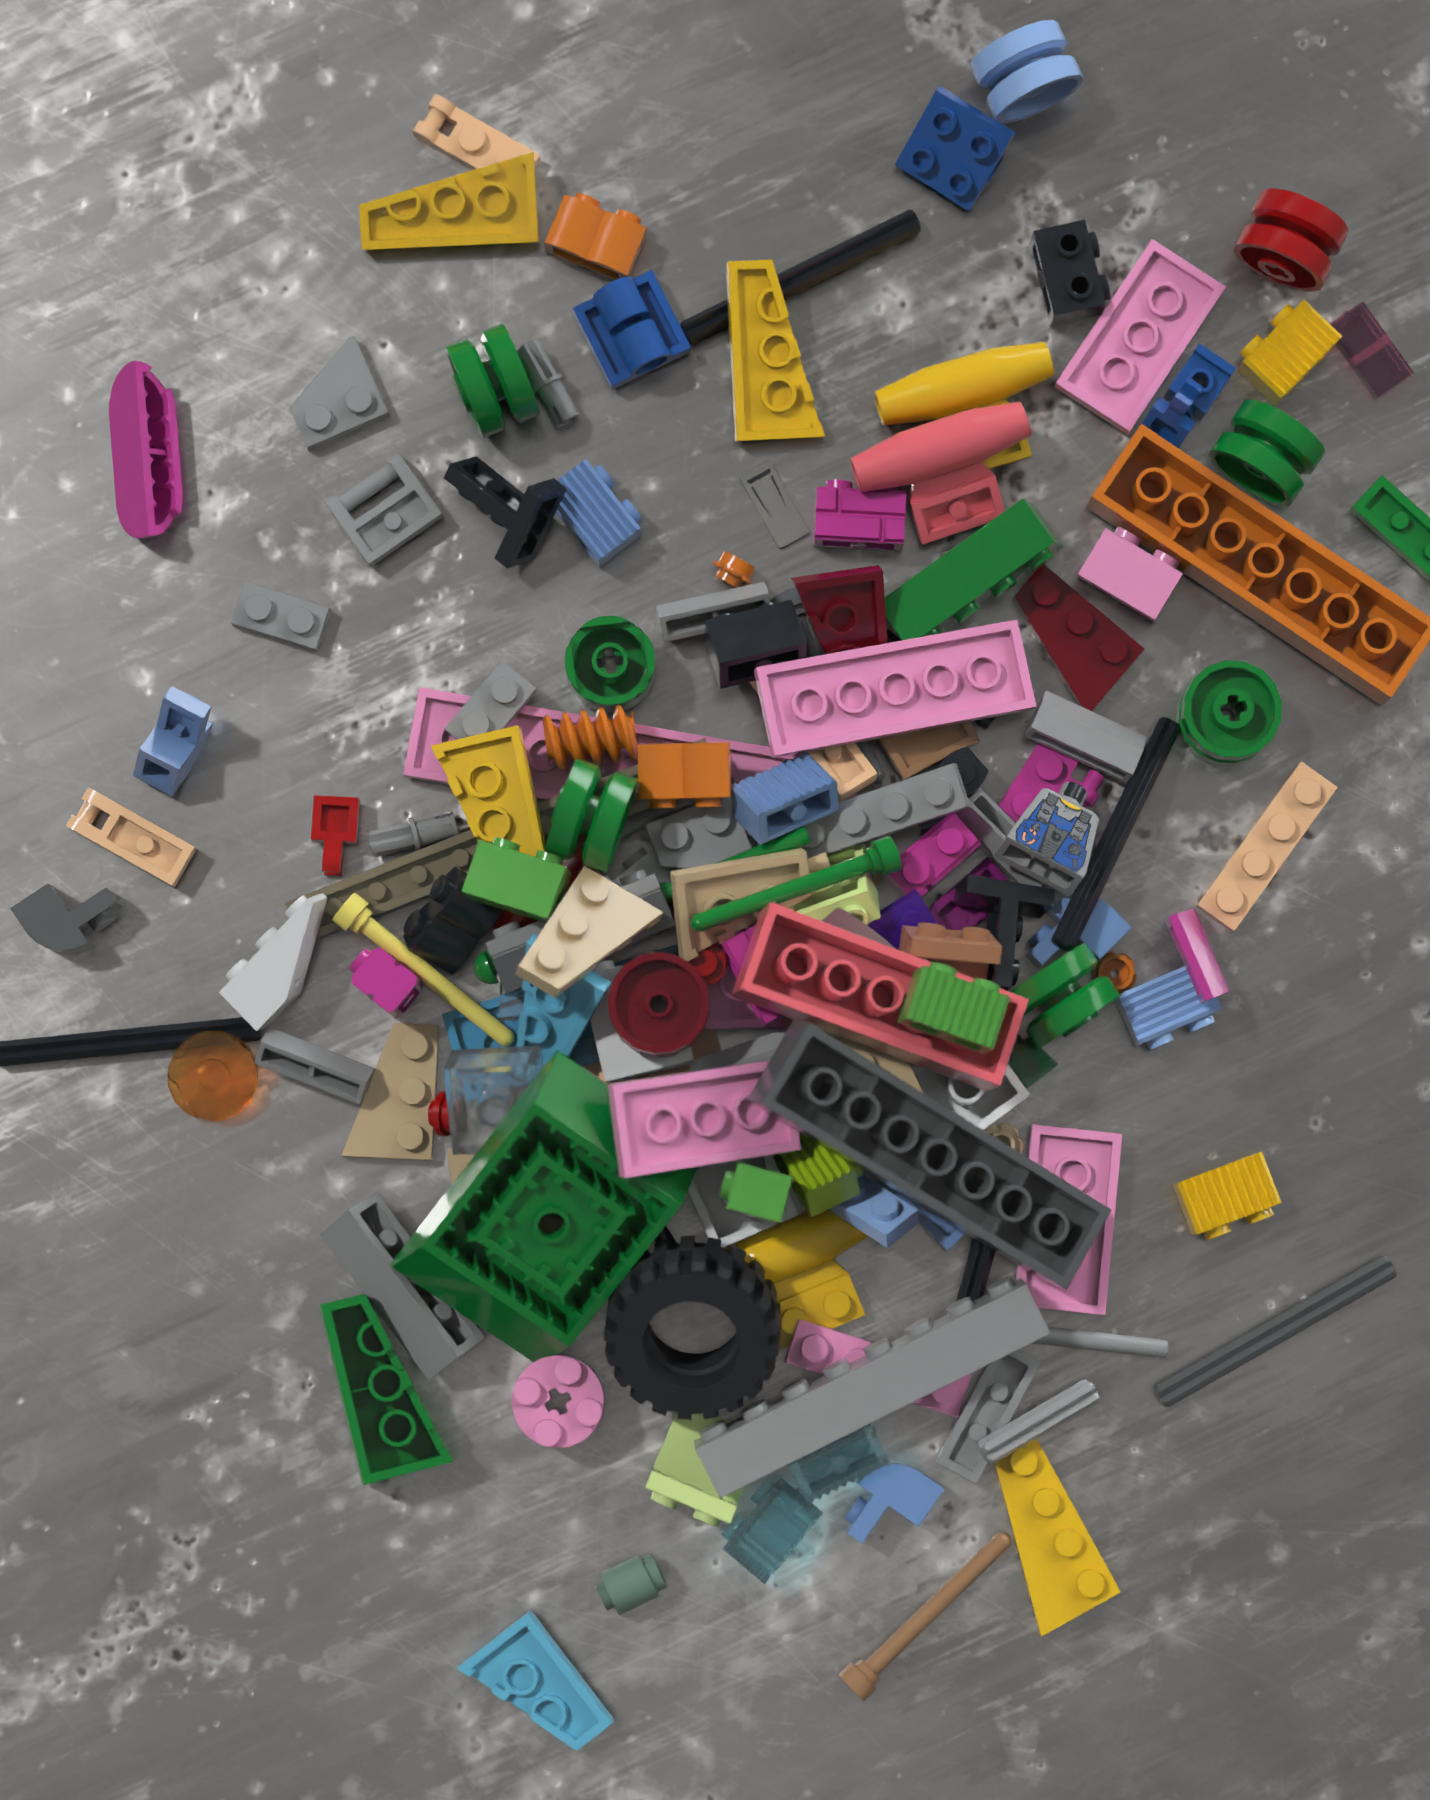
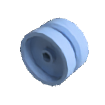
M1042 20L1016 29L986 46L971 60L970 68L979 87L992 89L986 102L994 120L1001 124L1013 123L1038 114L1068 97L1082 84L1084 77L1075 58L1070 55H1062L1067 41L1058 22L1055 20Z

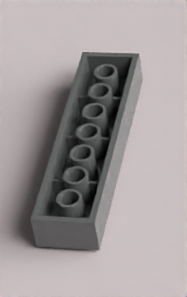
M793 1020L747 1099L1049 1284L1063 1289L1068 1288L1112 1210L809 1022Z

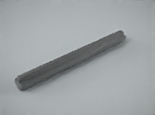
M1380 1256L1160 1382L1154 1388L1157 1397L1166 1407L1174 1405L1392 1280L1397 1275L1394 1265L1387 1256Z

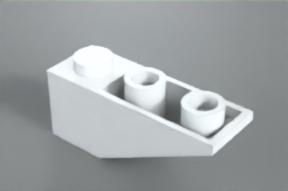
M323 893L308 899L303 895L286 910L285 915L289 919L281 928L277 930L275 927H272L263 934L255 943L259 951L249 961L245 958L241 959L225 975L229 982L219 993L256 1031L271 1025L301 994L327 897Z

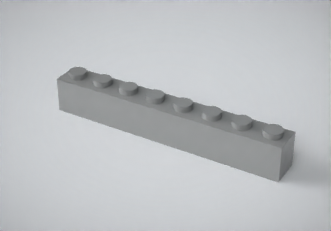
M1011 1276L1000 1279L987 1287L989 1294L973 1302L970 1297L960 1299L946 1308L947 1315L931 1322L929 1317L920 1319L905 1328L907 1335L892 1342L888 1338L878 1340L863 1350L865 1356L851 1363L848 1362L847 1358L838 1360L822 1370L824 1376L810 1383H807L806 1379L798 1380L782 1389V1397L768 1404L764 1399L756 1401L740 1411L742 1417L728 1424H725L724 1420H719L704 1427L699 1431L701 1437L694 1440L695 1450L719 1497L722 1498L1050 1334L1027 1284L1022 1278L1013 1281Z

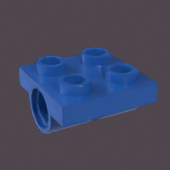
M940 86L932 96L894 165L969 211L1002 163L1007 153L1006 149L1015 132Z
M652 270L633 279L631 276L616 279L597 290L593 294L592 299L573 307V313L612 390L691 352V346Z

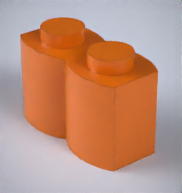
M576 193L575 197L564 195L545 240V251L562 260L586 267L613 280L630 276L647 233V227L640 224L641 218L621 209H618L616 214L599 208L601 203L598 200L583 193Z
M730 742L637 744L639 799H649V808H676V798H694L695 807H722V797H731Z

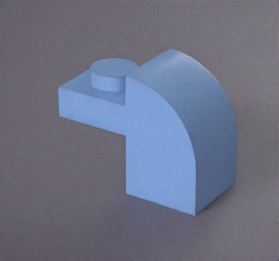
M171 686L163 697L156 727L139 748L133 776L173 796L191 771L208 738L213 724L208 721L211 706L201 702L197 697L186 694Z
M1072 896L1058 900L1054 903V907L1046 913L1057 926ZM1098 899L1077 945L1080 946L1086 942L1097 960H1100L1132 927L1109 904ZM1046 923L1028 940L1034 948L1026 957L1037 968H1040L1059 949L1051 941L1057 926L1052 928Z
M893 1462L877 1465L866 1471L857 1480V1483L870 1492V1495L866 1500L859 1496L844 1517L850 1523L845 1531L860 1543H863L888 1506L919 1527L945 1489L910 1465Z

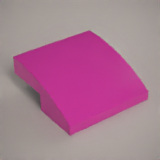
M1190 909L1168 917L1165 920L1201 1004L1230 993V988L1196 910Z

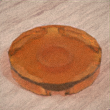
M203 1031L188 1037L176 1048L168 1066V1088L174 1102L188 1115L196 1118L210 1119V1121H222L238 1115L251 1102L258 1085V1065L254 1064L255 1058L251 1049L240 1038L224 1031Z

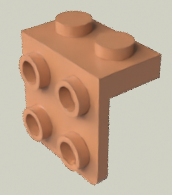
M919 923L918 927L902 925L899 950L929 962L950 966L957 970L958 973L971 978L987 980L989 964H1000L1002 946L987 929L964 927L963 931L945 929L944 926L939 924Z

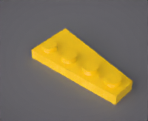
M534 151L359 204L362 250L539 242Z
M773 260L726 262L735 442L825 437L821 421L819 422L814 406L810 384L807 382L800 359L799 347L796 339H794L788 319V310Z
M512 726L430 745L448 778L447 781L450 788L458 799L468 820L467 823L477 841L482 840L492 843L494 837L503 838L520 845L519 852L534 857L537 850L545 851L546 844L520 726Z
M1035 1439L996 1462L994 1465L1023 1568L1039 1635L1041 1637L1121 1593L1038 1440Z

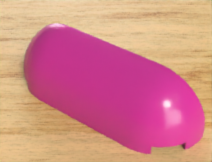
M137 360L126 364L115 378L109 399V423L115 500L119 521L123 529L131 537L150 538L164 533L173 522L175 516L180 514L183 504L176 406L173 393L170 388L165 389L159 379L149 371L152 368L150 365Z

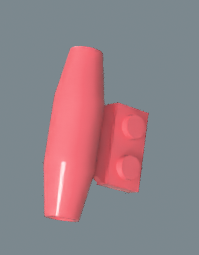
M1021 402L969 409L899 432L851 457L850 464L860 492L911 485L908 503L918 539L923 545L989 523L1005 511L996 476L982 461L1031 436V429Z

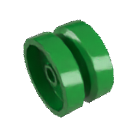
M503 323L482 331L480 340L487 358L483 362L473 343L466 338L445 346L454 372L452 378L467 413H471L482 438L504 430L505 419L499 405V401L503 399L511 416L519 423L541 415L528 376Z
M1245 399L1230 421L1234 432H1223L1208 455L1211 462L1222 474L1251 495L1279 507H1290L1304 486L1300 474H1312L1326 453L1325 448L1314 433L1284 411L1268 403L1255 399Z
M1225 660L1207 666L1185 688L1177 705L1176 722L1180 725L1179 735L1182 743L1196 758L1211 765L1234 766L1249 761L1274 738L1282 719V700L1277 686L1262 669L1248 662ZM1223 708L1230 709L1234 713V721H1229V715L1223 716L1221 710Z
M577 758L567 782L562 786L550 821L551 828L545 852L557 855L567 861L574 856L582 836L586 837L582 854L583 866L606 874L623 833L635 796L638 779L615 772L609 777L602 795L598 796L596 794L601 780L600 766Z
M1086 942L1010 991L1029 999L1024 1015L1041 1004L1046 1012L1028 1023L1025 1030L1037 1049L1045 1046L1061 1034L1065 1038L1097 1017L1099 1009L1121 995L1109 976H1099L1084 987H1081L1078 980L1094 970L1098 963L1097 958Z

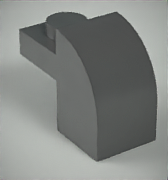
M47 883L10 909L26 933L38 944L61 954H79L95 947L86 931L92 928L94 932H97L111 924L117 918L114 912L123 906L111 890L104 888L73 910H70L57 889Z

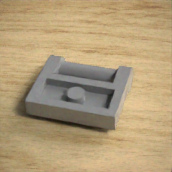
M398 452L387 459V465L340 497H337L335 494L325 501L326 506L369 567L443 518L441 511ZM397 478L405 485L356 520L349 514V511Z

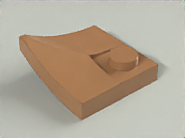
M971 721L878 739L902 780L917 776L934 767L955 750L963 747L971 748L980 743V739Z

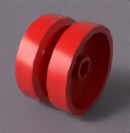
M1276 188L1262 190L1250 214L1254 224L1245 225L1233 250L1234 253L1248 268L1277 284L1300 291H1320L1333 266L1329 257L1339 253L1349 232L1346 222L1334 211L1304 195Z

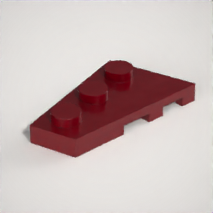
M879 565L791 578L824 655L887 643L883 570Z
M1046 565L1037 569L1013 597L1017 608L1040 645H1043L1057 668V673L1064 684H1067L1078 705L1090 711H1093L1144 651V648Z

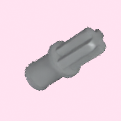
M532 340L520 346L517 353L534 385V395H539L555 428L573 420L572 417L577 418L580 412L562 383L564 376L562 373H556L540 342Z
M453 811L447 814L414 821L413 817L408 818L409 823L371 831L368 833V842L372 855L379 857L414 848L415 851H418L420 847L429 846L458 835L455 816Z

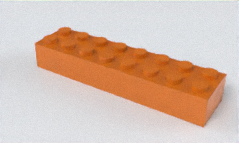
M1143 424L1139 426L1086 506V508L1117 528L1119 526L1141 539L1140 544L1153 553L1158 549L1179 562L1178 570L1381 706L1392 698L1430 641V617Z

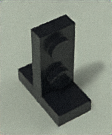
M477 456L450 463L444 479L457 489L461 497L474 502L489 514V518L495 524L508 529L495 555V559L506 568L534 559L567 490L564 485L553 478L528 486L524 494Z
M969 874L955 886L954 904L988 910L986 929L1000 943L1002 952L1000 964H989L987 980L999 985L1000 989L1008 991L1012 986L1016 985L1018 980L1020 963L1018 959H1014L1015 943L1019 942L1022 935V916L1041 918L1054 907L1055 889Z

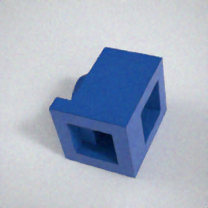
M1199 343L1168 388L1164 397L1172 402L1189 377L1191 379L1198 377L1207 384V387L1201 390L1186 415L1190 418L1194 416L1201 421L1231 378L1236 367Z

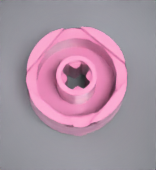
M569 1355L548 1356L532 1363L519 1376L512 1396L513 1413L520 1429L534 1442L551 1448L573 1446L586 1439L599 1424L605 1406V1392L598 1374L584 1361ZM557 1388L560 1394L566 1392L570 1394L571 1400L566 1403L567 1412L561 1414L558 1408L549 1409L547 1402L552 1398L550 1390Z

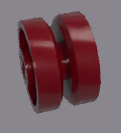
M664 952L642 954L626 963L613 979L608 995L610 1020L621 1041L636 1053L653 1058L676 1056L692 1047L705 1031L710 1013L708 989L698 970L682 957ZM661 996L663 1001H668V1007L664 1012L656 1013L650 1008L653 997Z

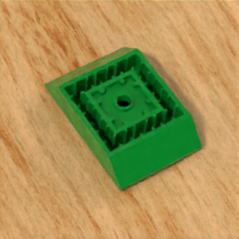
M557 1049L391 1262V1267L532 1362L544 1357L554 1356L572 1345L677 1212L685 1199L699 1166L628 1178L620 1177L608 1084ZM548 1213H556L563 1217L564 1223L558 1231L546 1233L538 1227L539 1220Z

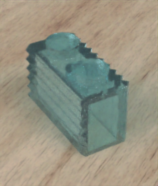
M870 1423L788 1465L806 1502L813 1504L814 1498L821 1499L823 1494L829 1495L831 1489L838 1491L839 1485L846 1487L848 1481L854 1483L856 1477L862 1479L864 1473L871 1474L872 1469L879 1471L880 1465L887 1466L889 1459Z
M781 1476L774 1483L767 1477L750 1498L756 1503L754 1508L745 1518L738 1513L721 1533L727 1539L722 1545V1549L764 1584L823 1514L820 1508Z

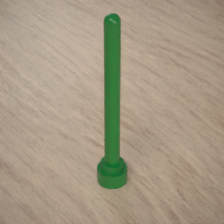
M890 836L871 842L869 848L864 849L863 855L695 914L690 921L691 927L697 932H702L761 911L770 902L778 905L867 872H871L873 875L880 873L882 876H886L900 871L902 864L898 849Z

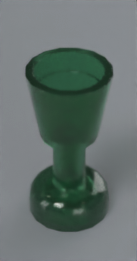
M1019 1033L1017 1034L1008 1063L1027 1089L1059 1063L1044 1049H1037L1029 1036L1023 1039Z

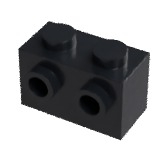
M1085 219L1033 231L1029 244L1050 327L1101 316L1106 305L1105 301L1110 300V288L1106 275L1098 274L1095 259L1100 257L1099 243L1095 232L1088 233Z
M792 600L779 603L770 602L758 608L738 613H724L716 618L705 620L706 648L720 689L756 681L754 675L756 667L807 658V642Z

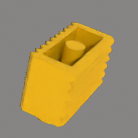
M1305 300L1295 309L1290 304H1287L1270 322L1275 329L1265 339L1260 335H1256L1240 352L1244 360L1239 366L1238 372L1274 406L1342 338V335Z
M1262 1152L1249 1155L1173 1184V1189L1176 1192L1191 1234L1198 1235L1203 1233L1206 1240L1231 1232L1229 1223L1246 1217L1249 1225L1274 1215L1271 1207L1282 1203Z

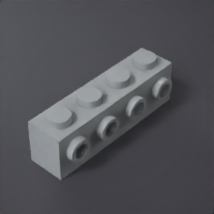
M377 1192L347 1210L320 1234L362 1292L366 1294L370 1303L428 1381L485 1338L473 1321L391 1267V1262L411 1237Z

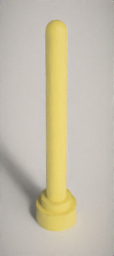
M354 892L335 914L332 921L343 930L348 931L351 929L356 934L359 931L362 932L498 1044L507 1047L514 1042V1033L424 959L410 952L403 942L371 917L373 912L367 908L369 903Z

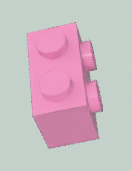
M1119 526L1115 532L1105 528L1079 571L1078 578L1155 623L1183 576V573L1176 569L1179 562L1156 549L1153 555L1138 547L1141 539Z

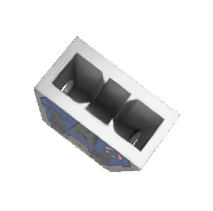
M1075 782L1063 783L1059 793L1048 788H1042L996 850L994 857L1070 897L1087 872L1099 823V818L1094 812L1082 807L1087 797L1085 788Z

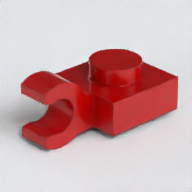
M314 795L311 841L312 843H324L322 872H324V876L342 877L344 844L357 845L360 799L357 797Z

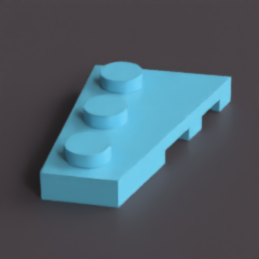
M533 933L526 942L525 955L537 939V934ZM591 971L554 998L523 979L522 990L525 991L524 1007L519 1014L515 1058L539 1073L557 1049L570 1057L610 987L611 982L596 972Z
M531 1610L457 1667L458 1670L468 1677L473 1676L492 1689L491 1693L504 1702L506 1700L531 1716L530 1720L575 1751L596 1737L615 1720Z

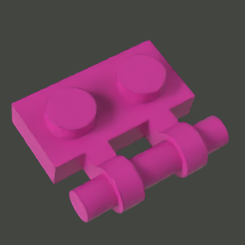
M1038 743L998 806L1016 823L1042 788H1048L1059 793L1063 783L1075 782L1087 791V797L1082 806L1087 809V807H1093L1100 797L1097 791L1104 782L1105 777L1097 771L1090 769L1082 783L1076 781L1070 776L1079 761Z

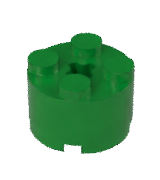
M618 616L594 618L580 627L566 648L565 669L567 679L575 696L588 708L597 711L598 708L603 707L606 713H614L616 705H621L624 711L631 709L647 697L654 682L655 654L649 637L629 620ZM614 656L616 663H623V665L616 666V672L608 674L603 667L598 668V666L605 664V657Z

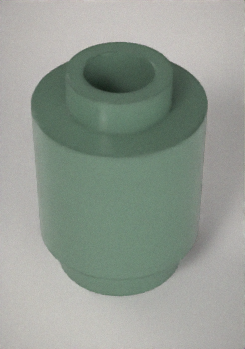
M639 1554L600 1573L603 1582L596 1585L606 1610L608 1611L615 1607L619 1615L659 1597L658 1592L667 1588L665 1579L653 1554L644 1558Z

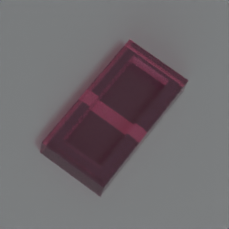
M1361 302L1330 323L1342 335V338L1336 345L1375 401L1414 374L1364 302Z

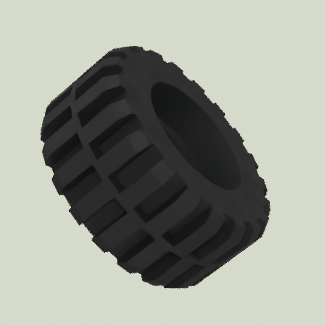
M681 1236L680 1243L671 1245L669 1239L657 1242L654 1245V1253L650 1254L646 1250L610 1295L604 1328V1340L606 1341L605 1355L608 1364L614 1367L613 1376L619 1385L624 1388L630 1385V1397L639 1404H644L647 1400L652 1403V1411L664 1416L667 1410L677 1412L678 1419L691 1420L692 1414H703L704 1419L719 1417L720 1409L726 1408L728 1412H733L743 1407L744 1396L754 1399L763 1389V1380L771 1378L775 1369L776 1357L779 1356L781 1308L777 1302V1291L773 1281L769 1279L764 1280L765 1269L757 1260H751L749 1263L745 1261L746 1252L735 1245H732L730 1250L721 1247L720 1239L708 1237L707 1243L695 1242V1236ZM687 1301L701 1302L723 1312L734 1324L736 1333L730 1341L716 1350L699 1354L685 1353L663 1343L653 1332L650 1320L659 1311L675 1303Z

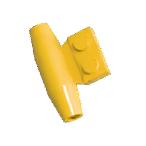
M1045 342L989 348L919 369L874 391V399L883 426L938 420L969 409L1008 404L1007 398L1053 377L1054 367ZM1026 438L982 462L989 469L1030 458L1032 453L1028 439Z
M826 1210L814 1217H810L808 1211L803 1212L796 1217L732 1244L746 1252L745 1261L747 1263L751 1260H757L765 1269L764 1280L769 1279L773 1281L777 1291V1302L781 1308V1349L789 1347L799 1319L833 1329L865 1315L848 1271L834 1259L869 1236L830 1210Z

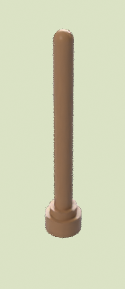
M1005 1532L997 1533L865 1662L862 1659L855 1665L851 1662L838 1674L863 1702L876 1690L874 1685L880 1680L877 1675L1010 1547V1536Z

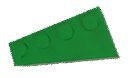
M1022 498L885 597L886 618L902 640L943 633L941 629L956 620L960 624L976 614L981 609L978 604L990 596L994 595L997 598L1017 584L1016 579L1030 569L1033 572L1045 565L1054 557L1053 554L1063 548V546L1034 504Z
M366 1294L319 1305L361 1484L366 1485L453 1462Z

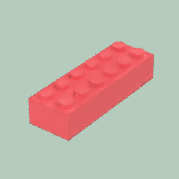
M772 902L760 911L731 995L791 1019L809 1022L823 1031L984 1091L992 1090L1001 1085L1029 1001L1027 998L1006 990H999V993L1008 995L1010 1000L994 1050L986 1054L898 1023V1019L907 997L912 976L915 970L922 966H930L931 962ZM956 973L957 978L973 982L974 978Z

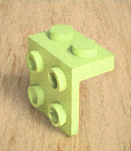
M676 1412L645 1488L653 1491L650 1499L672 1509H676L678 1502L695 1509L694 1518L715 1527L719 1526L721 1520L730 1524L744 1487L720 1498L695 1450L694 1440L701 1437L699 1431L704 1427L719 1420H724L725 1424L732 1421L720 1416L704 1419L703 1414H692L691 1420L678 1419V1413Z

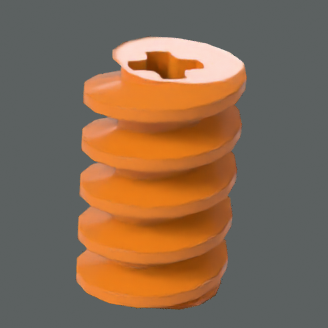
M616 705L613 718L609 719L603 707L597 709L595 721L592 722L586 711L580 710L577 724H573L567 712H563L559 726L556 727L549 715H544L543 717L549 766L551 759H554L559 769L563 771L566 770L570 756L573 757L574 761L577 758L585 761L587 754L591 755L596 765H602L606 751H608L614 763H619L623 749L627 750L632 761L638 759L633 710L631 715L627 717L622 706Z

